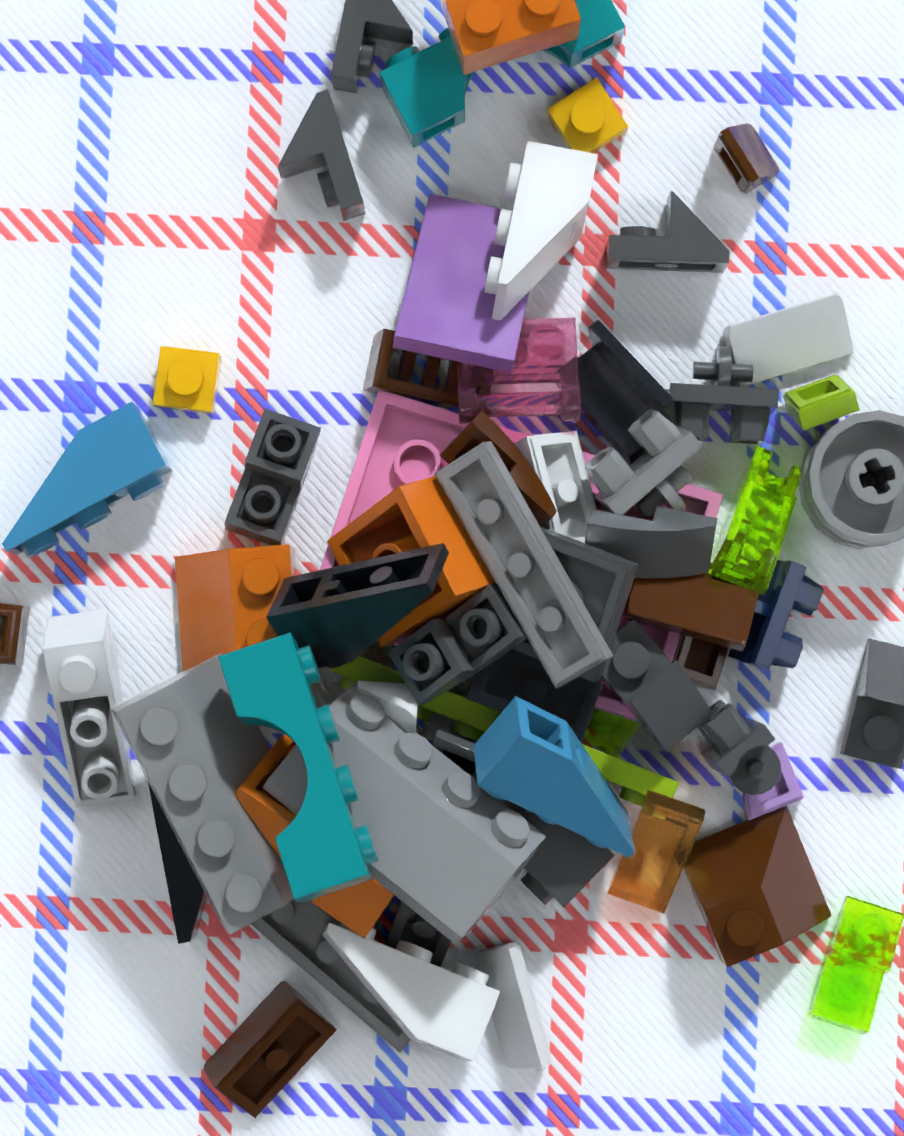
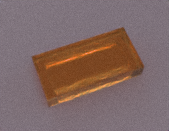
M648 789L631 829L635 853L630 858L623 855L620 856L607 894L664 914L703 824L705 809Z

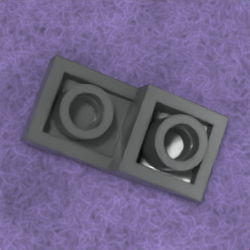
M264 409L245 459V470L224 522L225 530L271 546L283 544L311 464L321 427Z
M657 506L653 521L592 509L587 522L585 543L639 564L635 578H674L704 574L709 571L718 518Z
M489 584L446 618L430 620L388 654L417 704L421 705L475 675L518 646L527 637L498 585Z

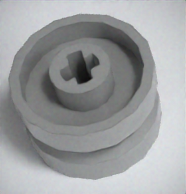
M881 410L852 414L822 433L804 455L798 478L801 505L813 526L833 542L864 549L888 545L904 538V416ZM866 472L873 474L877 482L876 488L873 486L863 488L859 476Z

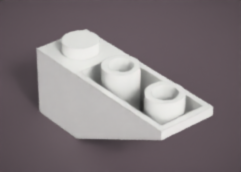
M527 141L523 164H510L504 198L515 200L513 211L501 209L494 245L505 247L503 258L491 256L484 293L496 295L492 319L501 321L580 240L598 154Z
M108 610L48 617L42 652L76 808L135 800L136 794L129 743L111 708L123 703V696Z
M328 923L324 927L322 936L411 1040L466 1062L475 1060L500 991L486 986L489 975L460 963H455L452 972L430 963L433 955L432 952L406 941L399 940L396 949L376 942L373 939L377 931L373 928L364 939L342 923L340 926Z

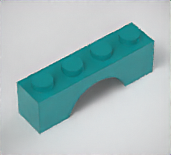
M575 0L581 17L578 39L541 51L554 56L570 69L621 43L625 25L612 0ZM446 28L438 35L440 42L420 52L416 46L406 48L390 57L385 63L387 68L379 72L381 87L413 148L465 122V94L475 72L463 75L449 28Z
M287 633L218 656L236 716L246 725L265 726L287 735L297 744L305 761L307 790L304 802L291 824L275 837L294 900L303 903L372 880L368 864L379 861L368 825L356 828L349 804L359 801V796L348 764L337 767L330 743L340 741V737L329 705L317 706L310 685L321 681L310 645L299 648L292 634Z

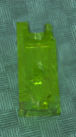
M757 445L738 482L708 574L765 595L797 500L794 494L799 486L802 472L798 465H794L789 469L787 477L780 478L771 475L768 471L772 463L773 451Z

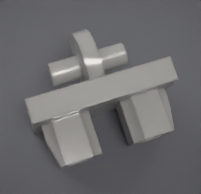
M650 409L628 429L645 451L639 458L628 466L618 452L609 446L601 450L585 465V469L592 482L599 490L594 498L605 511L610 510L612 513L623 515L636 504L639 511L646 518H649L656 511L657 506L665 505L669 509L679 511L687 508L677 492L687 485L693 477L681 464L696 452L702 444L691 431L674 425L658 411Z

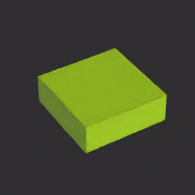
M836 374L787 391L783 395L789 416L803 431L860 410L855 391Z

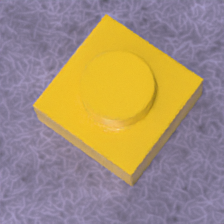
M598 78L593 79L553 104L546 111V115L568 149L595 153L628 131L627 123Z
M160 346L153 405L159 408L214 414L222 357L220 353Z

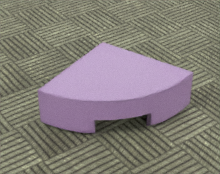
M782 742L770 747L776 752L781 763V774L775 786L763 794L750 795L744 792L742 794L743 809L747 820L804 799Z

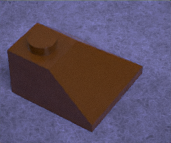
M787 806L751 820L746 819L675 848L718 957L726 967L781 946L832 916Z

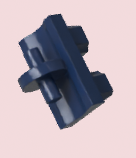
M764 556L758 575L746 572L741 587L758 591L759 595L746 646L743 651L731 648L728 657L742 663L770 669L771 665L787 668L796 667L803 649L802 638L784 631L791 610L799 614L811 616L817 610L824 591L822 586L804 575L807 567L793 561H781Z

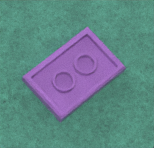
M429 194L392 348L512 373L529 292L501 321L492 319L496 295L484 293L491 256L503 258L505 247L494 245L500 208Z

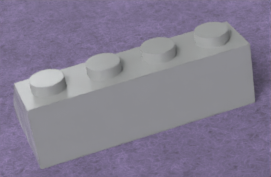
M219 653L111 708L217 918L222 927L231 935L285 906L294 897L281 858L235 797L239 787L270 751V748L258 725H246L236 716L218 658L222 653Z
M354 683L329 706L340 737V741L330 743V747L337 767L348 764L358 792L359 801L349 804L356 828L368 825L379 861L368 864L371 875L455 945H458L512 885L546 836L503 801L492 797L483 788L478 787L477 780L472 775L466 773L437 750L427 739L417 733L406 731L385 713L383 706L377 699L359 692L357 685ZM297 744L263 786V789L295 815L298 814L302 807L307 790V769Z

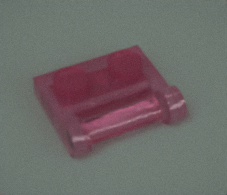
M576 317L523 319L512 373L457 361L459 424H469L481 410L488 417L561 415V421H580L581 406ZM559 383L560 391L476 393V385Z

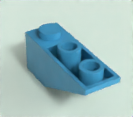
M130 402L76 433L3 541L2 545L6 552L17 555L24 551L27 558L34 557L58 544L59 539L56 533L75 523L78 524L80 529L88 528L112 514L108 505L128 494H130L133 501L152 494L165 485L161 477L173 471L140 408L133 402Z
M515 696L473 746L478 787L483 788L489 795L498 800H508L535 813L548 824H558L585 837L596 847L609 848L630 858L635 853L628 812L567 721Z

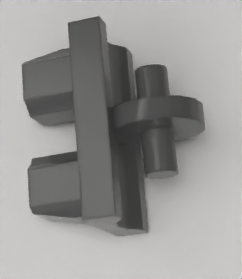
M718 346L715 362H693L692 379L714 380V385L670 383L669 389H666L674 400L677 426L691 431L698 441L708 439L709 411L712 410L731 412L730 442L761 444L765 439L769 414L778 408L779 389L730 386V381L752 383L753 365L732 364V350L730 346Z
M722 700L716 701L710 706L713 714L697 727L698 731L710 745L700 754L712 769L729 777L731 783L741 792L758 795L771 790L778 782L781 774L780 760L776 752L768 746L775 740V737L765 724L748 717L743 719L732 704H725Z

